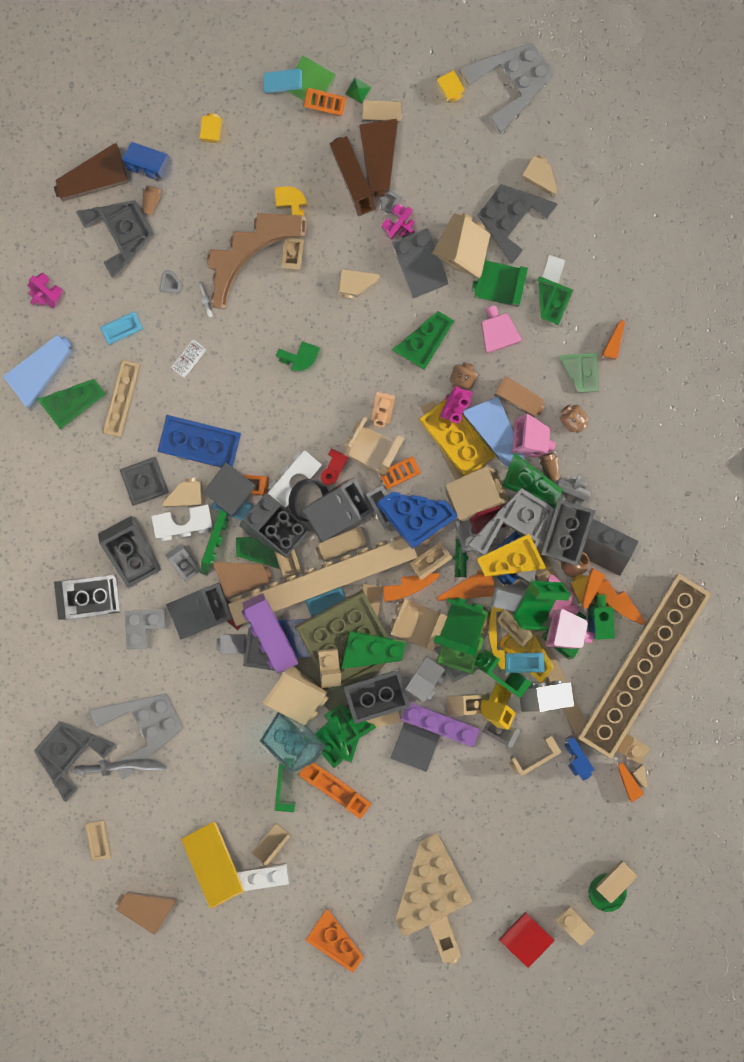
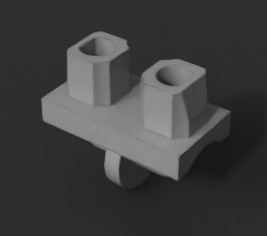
M578 474L576 479L569 476L567 481L559 479L557 486L563 489L560 500L565 501L567 495L571 494L575 496L573 504L583 506L586 501H589L591 491L585 489L587 483L581 481L582 475Z

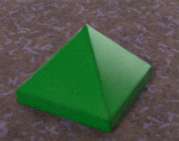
M354 78L345 95L362 104L371 87Z

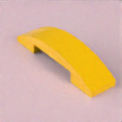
M492 606L488 630L492 654L500 659L497 664L499 668L505 669V650H497L496 612H503L504 609Z

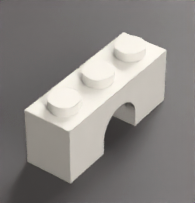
M305 450L303 452L299 451L292 459L294 463L290 467L286 466L281 471L280 475L282 477L278 482L274 480L267 488L269 490L268 494L285 508L289 506V495L292 490L290 486L291 479L298 474L312 479L323 466Z
M203 505L189 508L190 520L182 526L174 522L171 512L151 516L156 539L161 538V542L173 540L172 536L180 535V538L191 536V532L198 531L199 534L210 532V528H214L210 506Z
M287 863L268 865L259 869L236 870L245 891L287 885L290 882Z

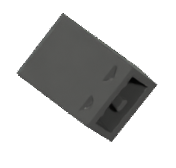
M354 477L345 480L306 506L302 511L322 543L373 512L374 509Z
M267 492L239 525L252 538L285 558L311 530Z
M220 583L213 584L166 604L180 640L233 619Z

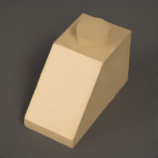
M540 155L538 157L533 156L522 175V179L555 197L558 190L551 165L548 164L546 158Z
M342 269L339 294L342 295V298L354 299V296H360L380 281V275Z
M186 478L185 482H181L163 502V507L202 505L201 482L197 481V478Z
M489 694L446 696L447 715L482 714L481 702L482 700L489 701Z
M569 905L555 917L556 921L581 946L595 934Z

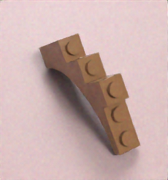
M257 213V218L254 219V229H256V232L234 231L230 239L232 250L210 249V254L207 255V265H209V269L216 270V273L213 275L215 290L211 296L213 307L226 309L232 283L241 267L251 256L263 247L276 241L292 237H305L307 218L302 215Z

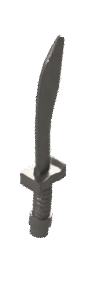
M134 759L114 763L100 760L98 761L100 765L75 766L74 773L85 775V773L101 772L102 776L110 775V770L122 768L165 770L167 767L153 759Z

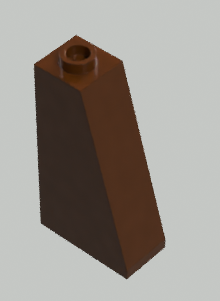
M397 118L359 125L369 189L376 198L384 197L387 192H390L398 128Z
M348 137L334 139L333 142L329 143L357 215L361 216L376 210L372 193Z
M117 143L112 144L56 179L57 186H54L56 197L66 201L129 183Z

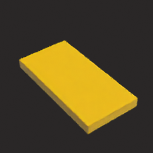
M444 399L418 420L462 477L479 470L496 456L463 414L461 415L460 423L440 417V413L446 403Z
M211 822L181 839L209 908L213 909L245 892L216 822Z

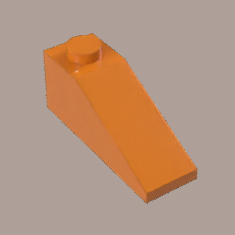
M478 570L476 575L470 576L439 595L437 601L448 600V598L455 600V597L461 599L491 597L494 593L493 576L485 577L482 570Z

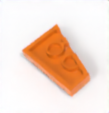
M326 908L305 941L353 973L364 956L328 908Z

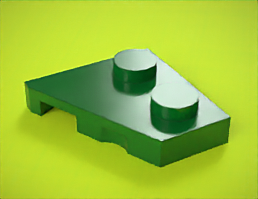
M336 715L309 739L333 768H336L349 756Z

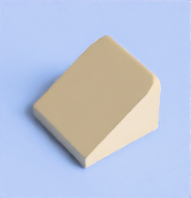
M641 763L631 774L643 788H647L645 767Z

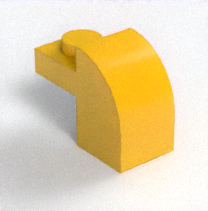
M291 186L275 187L276 208H292V215L304 216L303 209L300 210V207H307V203L302 192Z
M495 684L489 701L482 700L481 713L494 726L509 730L516 714L507 706L511 692L504 686Z

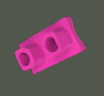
M397 204L392 210V213L399 218L397 222L393 223L386 218L381 225V228L388 233L387 237L391 240L401 228L402 231L399 233L401 237L404 238L407 232L412 235L415 231L411 227L415 222L410 219L405 224L412 214V209Z
M44 273L36 277L33 275L27 285L31 289L28 293L32 297L30 303L35 305L38 302L41 306L46 303L53 309L62 295V289L54 285L49 290L45 286L49 282V278Z
M454 386L451 394H447L445 397L446 403L440 413V417L460 423L461 415L470 404V398L473 393L470 390Z

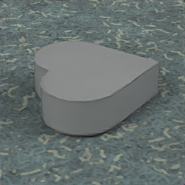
M391 190L386 193V196L378 197L381 202V210L386 214L392 213V210L402 197Z
M171 270L164 271L161 276L159 291L173 294L181 292L183 284L176 278V274Z

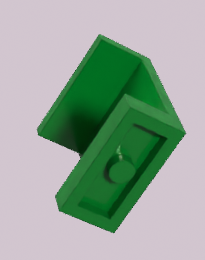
M485 258L482 275L478 278V281L473 283L472 292H475L474 297L519 307L528 268L523 266L518 268L486 261L487 258Z
M531 580L512 617L520 629L549 630L550 621L547 617L556 600L568 601L571 594L563 582Z
M455 597V600L448 598L447 602L451 603L447 619L441 636L435 635L433 642L474 656L489 612L483 610L484 606L473 603L470 606L465 604L466 600Z
M486 649L479 653L474 665L521 698L532 682L519 673H511L505 682L491 673L500 659Z
M284 759L283 762L279 763L274 811L292 813L295 811L296 802L281 800L283 769H299V763H295L296 760Z

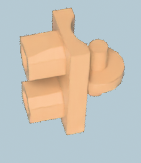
M376 392L371 420H374L375 426L385 427L386 423L390 424L395 395Z

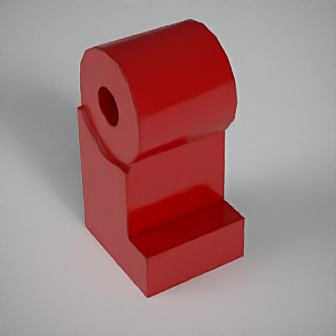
M331 448L328 455L332 459L327 469L321 473V481L326 485L336 483L349 458Z

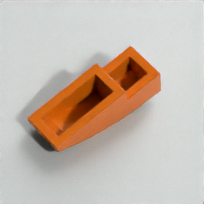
M429 574L422 580H420L418 575L401 577L402 585L383 586L384 602L398 600L419 592L438 579L440 574Z
M605 579L599 587L597 594H606V604L612 606L613 610L633 622L644 625L646 623L625 591L617 594L609 581Z

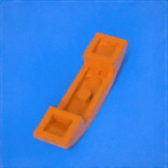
M310 759L298 774V776L324 792L359 819L363 817L372 804Z

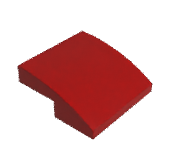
M526 912L498 939L527 968L555 941Z

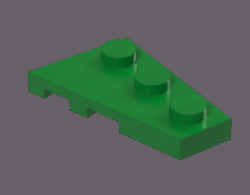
M437 311L393 348L392 351L425 370L454 323V320Z
M91 379L62 391L38 398L37 400L59 429H62L106 394L95 379Z
M514 453L503 487L515 492L522 488L556 509L563 489L518 454Z
M219 511L201 561L200 574L207 576L210 566L214 565L216 560V548H220L223 540L221 536L222 530L226 531L229 520L226 519L227 512Z
M236 537L237 557L280 569L274 550L252 537Z
M349 630L341 669L402 661L406 642L404 640Z

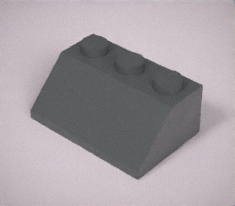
M559 499L541 555L578 566L596 511Z
M593 519L583 552L587 554L589 561L620 576L639 541Z
M399 670L343 686L354 724L410 707Z

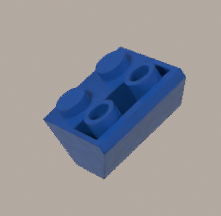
M131 141L122 161L127 170L137 174L141 171L146 174V177L156 180L157 177L162 179L169 156L166 153Z

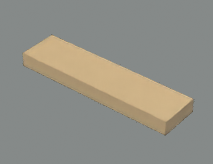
M124 359L121 360L102 433L121 438L141 364Z

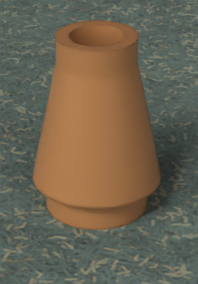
M146 185L145 190H143V213L153 215L154 209L162 195L160 194L161 189Z
M554 452L540 456L541 461L539 463L548 479L552 482L559 480L558 456H555Z

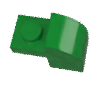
M302 341L297 355L278 348L276 357L283 364L289 365L293 363L292 372H304L315 364L320 348Z

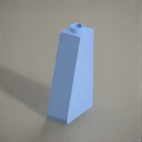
M56 335L3 376L27 408L33 405L72 352L69 349L71 344L65 336L61 338L59 335Z
M499 396L464 410L463 415L502 464L509 468L514 455L512 452L514 432Z

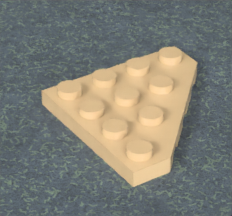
M438 833L420 841L395 918L404 938L473 902Z

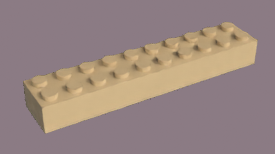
M399 535L394 537V542L387 544V541L376 544V549L369 551V548L357 551L358 555L352 558L350 554L339 558V563L333 564L331 561L321 565L322 569L315 571V568L304 571V576L297 578V575H293L285 579L286 583L279 584V582L267 585V590L261 591V588L249 592V597L243 598V595L231 599L232 603L228 604L236 626L250 621H246L242 614V610H244L243 602L264 593L273 612L416 559L418 557L415 549H411L404 538Z
M680 574L674 576L576 739L608 759H612L710 598L711 593Z

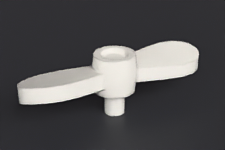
M200 282L199 286L203 294L201 297L202 303L206 306L208 316L212 317L213 313L209 305L211 296L206 295L204 286Z

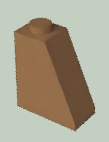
M506 376L494 395L496 397L499 396V399L532 417H535L536 414L540 416L545 408V405L542 404L544 399Z
M214 563V568L226 599L271 583L269 579L272 578L269 567L265 568L263 564Z
M127 892L125 896L121 894L115 904L118 905L116 911L155 935L177 900L170 897Z

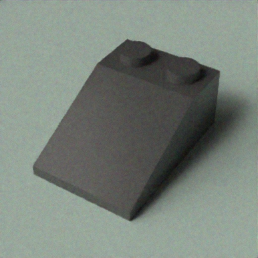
M428 228L392 242V247L413 299L449 284L440 258L432 254L435 245Z
M132 516L98 533L100 545L127 588L161 570Z
M116 575L54 581L58 620L120 613Z

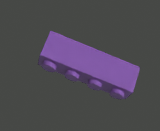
M264 593L243 602L244 610H242V614L246 621L250 620L252 624L250 629L254 637H259L261 641L258 643L262 653H267L269 658H266L270 668H275L278 674L297 665V657Z
M409 702V708L404 709L401 717L402 721L474 747L480 728Z

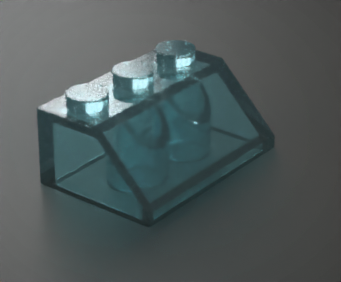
M277 712L260 740L290 773H295L316 762L326 746L306 725Z

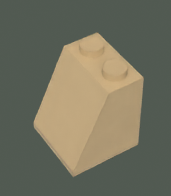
M454 213L432 254L454 269L480 278L490 233L484 230V225L472 222L473 218L465 213H462V215Z
M488 466L446 484V495L453 502L455 507L453 511L457 514V519L459 518L461 521H468L476 512L509 501L498 470Z
M293 666L284 671L263 704L306 725L308 721L313 722L318 715L316 710L319 705L323 707L329 697L326 695L329 690L321 688V684Z

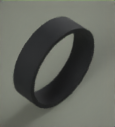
M301 480L294 485L290 492V511L301 521L309 522L300 515L297 509V496L302 487L313 482L320 488L322 496L329 492L327 487L317 480Z

